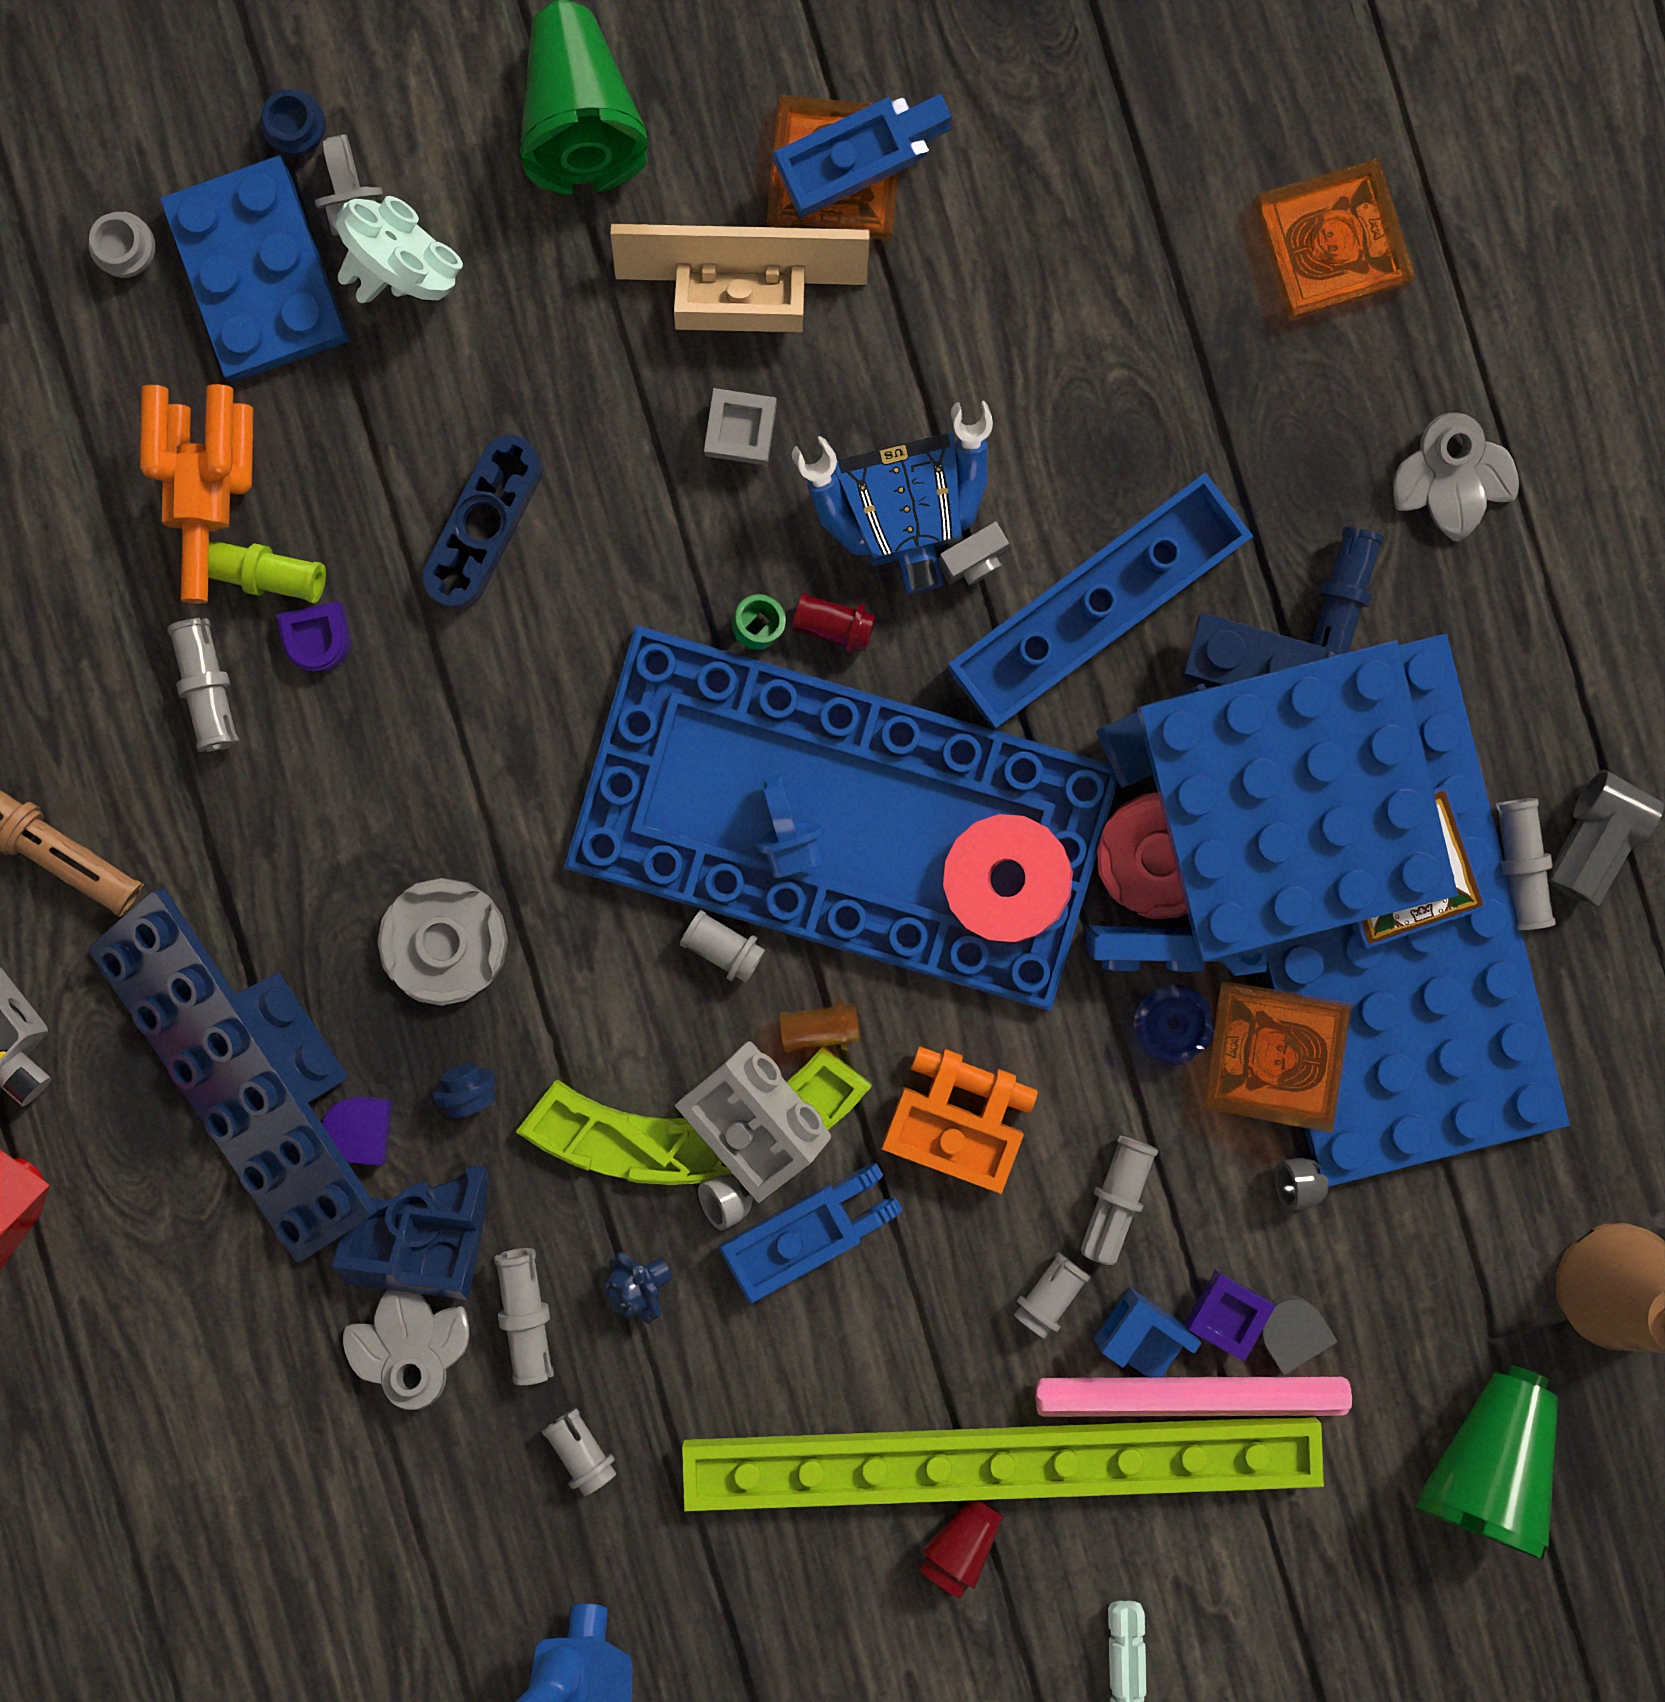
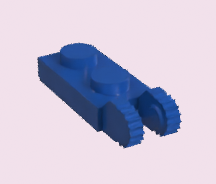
M877 1163L859 1169L857 1172L840 1180L834 1186L830 1183L719 1244L718 1249L749 1304L754 1303L861 1243L862 1236L894 1219V1217L902 1212V1208L895 1197L877 1202L852 1221L841 1202L859 1192L870 1189L884 1176Z

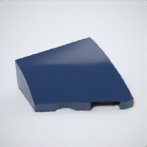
M472 1166L465 1169L467 1176L430 1188L426 1182L405 1188L403 1192L392 1199H372L377 1206V1213L340 1237L332 1268L350 1285L468 1300L483 1229L489 1172L485 1167Z

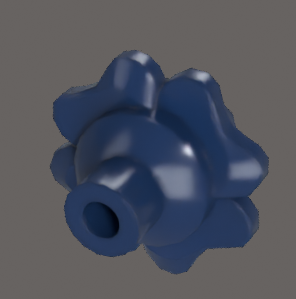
M622 1251L609 1261L612 1274L604 1283L605 1294L609 1296L611 1307L617 1314L624 1315L627 1319L638 1315L642 1321L650 1324L662 1315L658 1304L659 1288L672 1279L671 1272L666 1263L661 1259H656L645 1266L633 1261Z

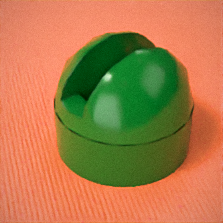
M760 594L751 595L741 601L733 615V634L740 644L750 650L766 649L772 646L782 634L786 623L785 613L780 604L773 598ZM762 613L769 622L756 635H753L747 629Z

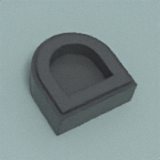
M1294 1295L1280 1296L1271 1301L1276 1307L1259 1335L1263 1345L1283 1375H1286L1338 1342L1320 1312L1307 1300Z

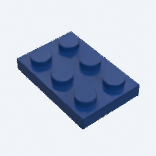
M280 155L160 198L223 375L228 381L235 383L350 341L288 166Z

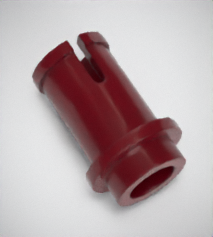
M803 593L795 613L792 632H800L846 646L845 653L852 654L854 649L866 652L876 615L865 612L866 606L859 604L856 610Z

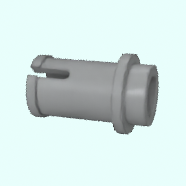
M702 910L697 913L680 942V946L687 947L729 972L726 979L731 982L737 977L746 983L765 952L763 948L756 945L757 937L752 935L749 939H746L707 916L706 912Z
M1059 1252L1055 1255L1054 1261L1028 1297L1020 1296L1017 1302L1021 1306L1014 1314L1023 1324L1043 1338H1046L1051 1329L1058 1332L1061 1328L1057 1323L1058 1319L1084 1283L1088 1282L1091 1278L1086 1272Z
M574 1408L556 1419L555 1424L551 1423L541 1432L544 1437L548 1438L573 1478L568 1483L571 1489L578 1487L583 1496H587L602 1487L616 1475L611 1466L615 1458L612 1454L604 1455L580 1417V1412L577 1408Z

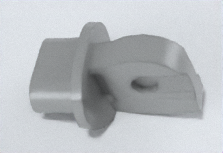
M347 134L329 137L323 141L325 159L335 193L316 199L315 204L318 209H326L332 236L340 235L336 227L337 215L344 203L353 199L376 202L375 198L383 196L381 187H360Z

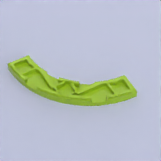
M823 1046L815 1052L804 1066L786 1080L787 1084L799 1098L811 1105L819 1113L827 1130L850 1112L872 1087L869 1081ZM558 1079L552 1084L516 1131V1133L543 1151L573 1166L585 1170L591 1169L605 1175L625 1178L636 1183L663 1185L704 1183L718 1176L733 1174L685 1118L646 1117L622 1112L599 1104L577 1093Z

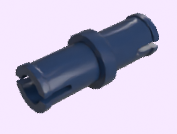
M1354 527L1343 528V537L1330 580L1322 582L1319 595L1324 597V601L1311 644L1325 647L1326 651L1336 654L1349 652L1362 607L1367 608L1370 605L1372 593L1368 592L1367 589L1380 545L1384 541V537L1380 534L1360 529L1359 533H1356L1357 529Z

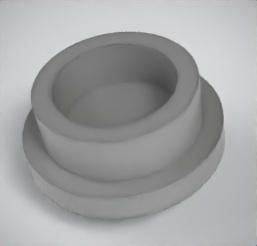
M113 212L101 216L91 227L89 251L94 262L103 271L115 277L127 278L141 273L149 266L155 253V239L147 224L136 215L128 212Z

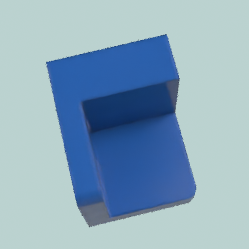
M1130 1286L1093 1337L1105 1356L1123 1368L1128 1363L1146 1377H1162L1183 1347L1195 1353L1201 1345V1341L1197 1336L1189 1331L1183 1323Z

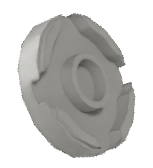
M446 878L416 883L397 897L394 904L390 905L382 918L378 937V948L382 966L390 979L394 980L398 987L406 991L404 993L415 1000L437 1005L468 1000L488 987L504 964L508 943L503 915L492 899L468 882Z

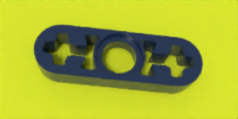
M503 435L495 438L486 446L426 563L423 572L424 586L428 594L435 601L447 608L465 609L474 605L481 598L540 483L543 473L542 461L534 447L526 439L517 435ZM519 451L522 452L520 460L528 469L523 477L513 474L506 483L503 491L507 496L514 498L511 506L507 507L494 494L481 490L487 482L495 490L498 489L504 476V472L497 465L498 460L501 456L511 459ZM487 505L494 507L498 510L501 517V525L498 532L487 540L472 538L466 528V520L469 513L479 506ZM459 538L473 551L486 555L481 564L469 556L463 568V574L470 580L469 586L465 591L461 588H454L449 596L444 594L447 584L439 577L444 568L454 571L459 566L464 554L460 550L452 548L455 541Z

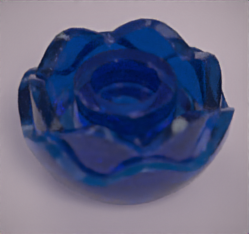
M1179 984L1164 985L1156 988L1143 998L1135 1013V1033L1140 1046L1149 1056L1168 1064L1180 1065L1191 1061L1198 1053L1210 1045L1214 1036L1211 1007L1207 999L1199 992ZM1171 1018H1176L1179 1022L1178 1027L1173 1030L1169 1029L1168 1021Z

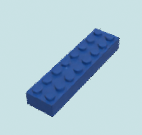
M1205 472L948 663L946 668L991 729L994 730L1251 539L1253 535Z

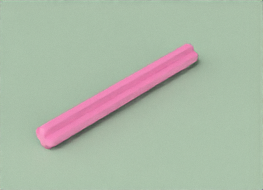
M1344 1377L1041 1378L1037 1381L1035 1388L1037 1412L1043 1417L1346 1415L1352 1407L1350 1383Z

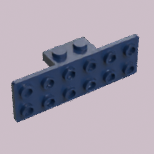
M163 888L150 893L89 946V952L98 964L101 974L110 982L132 1015L137 1028L145 1035L167 1068L171 1079L179 1086L203 1122L207 1133L215 1140L239 1176L241 1184L251 1194L273 1227L277 1238L287 1248L296 1262L303 1261L377 1213V1206L309 1105L310 1102L344 1082L349 1076L279 972L235 994L168 892Z

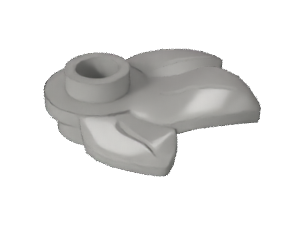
M1446 413L1429 423L1421 437L1420 450L1409 456L1399 465L1393 480L1394 506L1396 510L1408 511L1427 505L1432 519L1441 532L1453 541H1461L1480 523L1486 510L1487 500L1510 502L1516 499L1519 488L1518 472L1513 458L1505 448L1485 441L1483 429L1474 418L1462 413ZM1459 434L1463 439V448L1457 456L1451 457L1447 452V443L1453 435Z
M387 1290L377 1307L374 1325L352 1324L345 1327L343 1333L344 1351L351 1368L358 1377L382 1384L386 1397L395 1406L405 1410L423 1409L439 1398L446 1383V1369L464 1355L470 1336L469 1323L465 1308L462 1306L447 1308L433 1314L422 1294ZM414 1364L421 1371V1381L416 1388L411 1390L404 1384L403 1374L407 1367Z

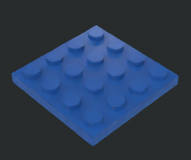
M1398 640L1136 707L1198 957L1202 961L1458 896Z

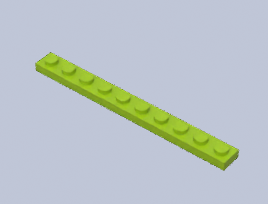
M1315 1416L684 1440L682 1446L684 1511L1324 1487L1321 1422Z

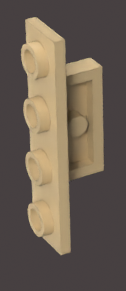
M611 224L610 234L616 279L676 281L674 305L676 330L803 332L804 284L867 285L869 230Z

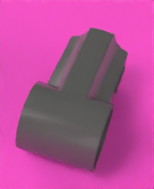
M1605 769L1598 772L1585 786L1575 804L1573 817L1577 819V822L1554 860L1553 867L1547 873L1548 883L1571 898L1590 906H1599L1630 850L1640 847L1657 827L1664 810L1663 802Z

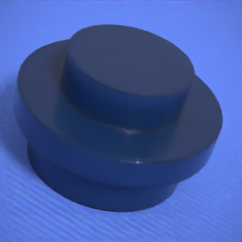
M296 89L278 91L268 98L261 112L260 124L263 135L269 144L282 154L289 156L307 154L314 150L324 137L326 131L324 112L318 102L304 91Z
M467 1063L444 1073L440 1077L442 1084L433 1092L436 1105L444 1107L448 1117L461 1118L479 1112L495 1101L496 1095L493 1086L496 1084V1078L492 1069H478L475 1063Z

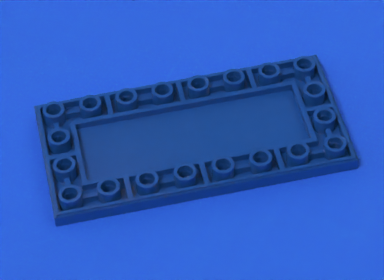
M635 625L564 868L1051 1011L1118 780L1111 764ZM781 773L794 822H807L821 826L822 835L815 840L822 864L813 869L780 878H773L766 853H758L755 844L767 832L775 829L767 804L762 778ZM998 814L1025 816L1047 827L1064 846L1073 870L1071 897L1060 919L1047 930L1045 929L1040 935L1017 943L991 941L966 929L951 911L943 887L945 860L955 840L975 822ZM1012 860L999 863L991 874V885L994 891L1001 897H1011L1019 893L1025 884L1026 875L1024 869L1018 862Z

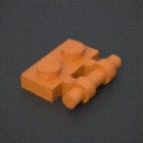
M918 1046L910 1070L932 1077L928 1094L924 1095L903 1087L883 1139L882 1150L1002 1194L1024 1136L1021 1130L1002 1124L1003 1116L1007 1106L1030 1114L1035 1104L1038 1090L1017 1083L1016 1075L1001 1069H997L995 1074L964 1063L962 1062L963 1055L944 1049L942 1054ZM953 1086L986 1098L980 1115L947 1103Z

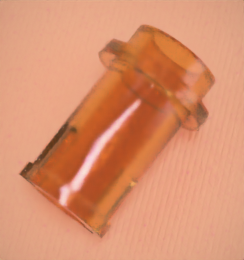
M841 999L836 1000V1007L789 1013L787 1011L780 1012V1027L785 1053L792 1052V1050L840 1044L842 1050H849V1043L861 1042L856 1004L844 1005Z

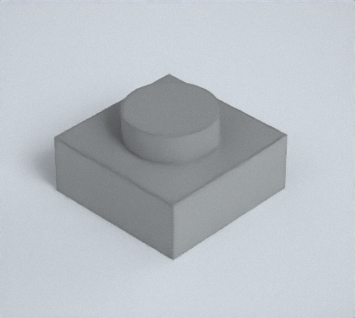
M713 388L704 447L705 456L768 466L777 398Z
M992 523L940 554L938 559L939 567L949 585L962 577L965 578L968 585H972L1002 566L997 557L1005 552L1009 542L998 523Z

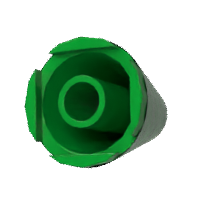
M557 0L539 11L532 21L520 157L526 177L540 188L560 194H574L572 184L592 182L594 193L607 191L630 181L644 169L648 161L646 153L647 147H649L648 133L594 14L587 7L573 1Z
M1510 1365L1508 1375L1493 1373L1419 1493L1416 1508L1459 1528L1497 1541L1496 1543L1543 1560L1546 1549L1549 1546L1558 1396L1546 1390L1549 1379Z

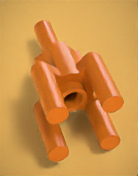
M220 384L206 386L205 444L190 443L191 408L181 404H168L169 389L166 387L144 385L141 387L140 470L150 479L163 481L162 523L170 528L182 529L181 601L193 604L207 603L209 532H216L219 529L229 527L230 493L242 495L247 493L252 486L253 407L247 404H233V388Z

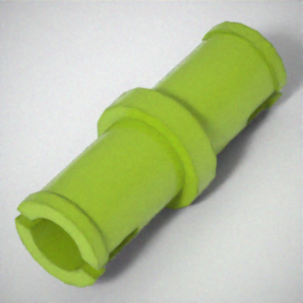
M209 540L208 578L241 585L245 593L258 596L268 591L305 599L312 603H317L322 596L326 581L325 565L320 562L314 561L312 563L273 554L269 546L252 544L249 548Z

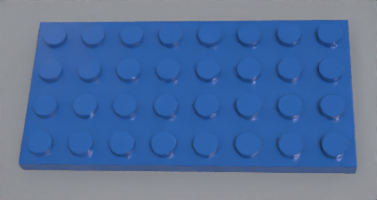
M1447 633L1399 645L1432 787L1448 786L1489 908L1368 949L1360 948L1352 923L1268 945L1267 970L1265 973L1270 993L1349 1006L1332 1123L1302 1118L1312 1160L1321 1166L1319 1167V1174H1324L1328 1178L1329 1186L1570 1126L1522 931L1517 930L1516 924H1518L1516 909L1512 899L1508 875H1502L1500 862L1504 861Z

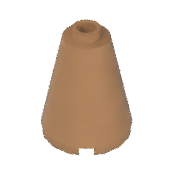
M1629 1223L1602 1224L1593 1228L1594 1232L1584 1237L1579 1243L1574 1241L1565 1250L1556 1272V1299L1562 1312L1566 1314L1574 1329L1583 1338L1602 1348L1617 1351L1665 1353V1241L1653 1232Z

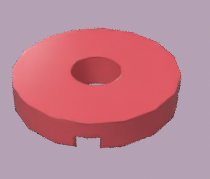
M998 814L975 822L955 840L945 860L943 887L951 911L966 929L991 941L1017 943L1040 935L1045 929L1047 930L1060 919L1071 897L1073 870L1064 846L1047 827L1025 816ZM1008 860L1016 861L1024 869L1026 875L1025 884L1016 895L1001 897L994 891L991 885V874L999 863Z

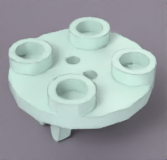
M386 196L381 204L372 200H350L344 203L337 215V230L343 243L349 249L338 274V281L344 285L351 284L359 277L361 286L357 290L356 299L360 303L371 302L388 284L392 286L391 291L397 297L409 294L424 300H440L448 295L454 287L455 277L462 269L463 263L451 248L436 242L417 225L419 218L408 204L393 196Z

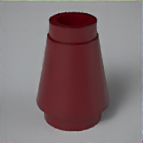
M982 1500L968 1501L922 1550L926 1557L918 1569L941 1588L961 1599L969 1586L974 1589L976 1588L998 1532V1526L1004 1516Z

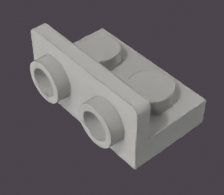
M750 1041L740 1047L725 1063L674 1105L758 1203L807 1167L831 1139V1134L824 1127L819 1113L811 1105L799 1098L782 1078L776 1063L769 1056L761 1053Z

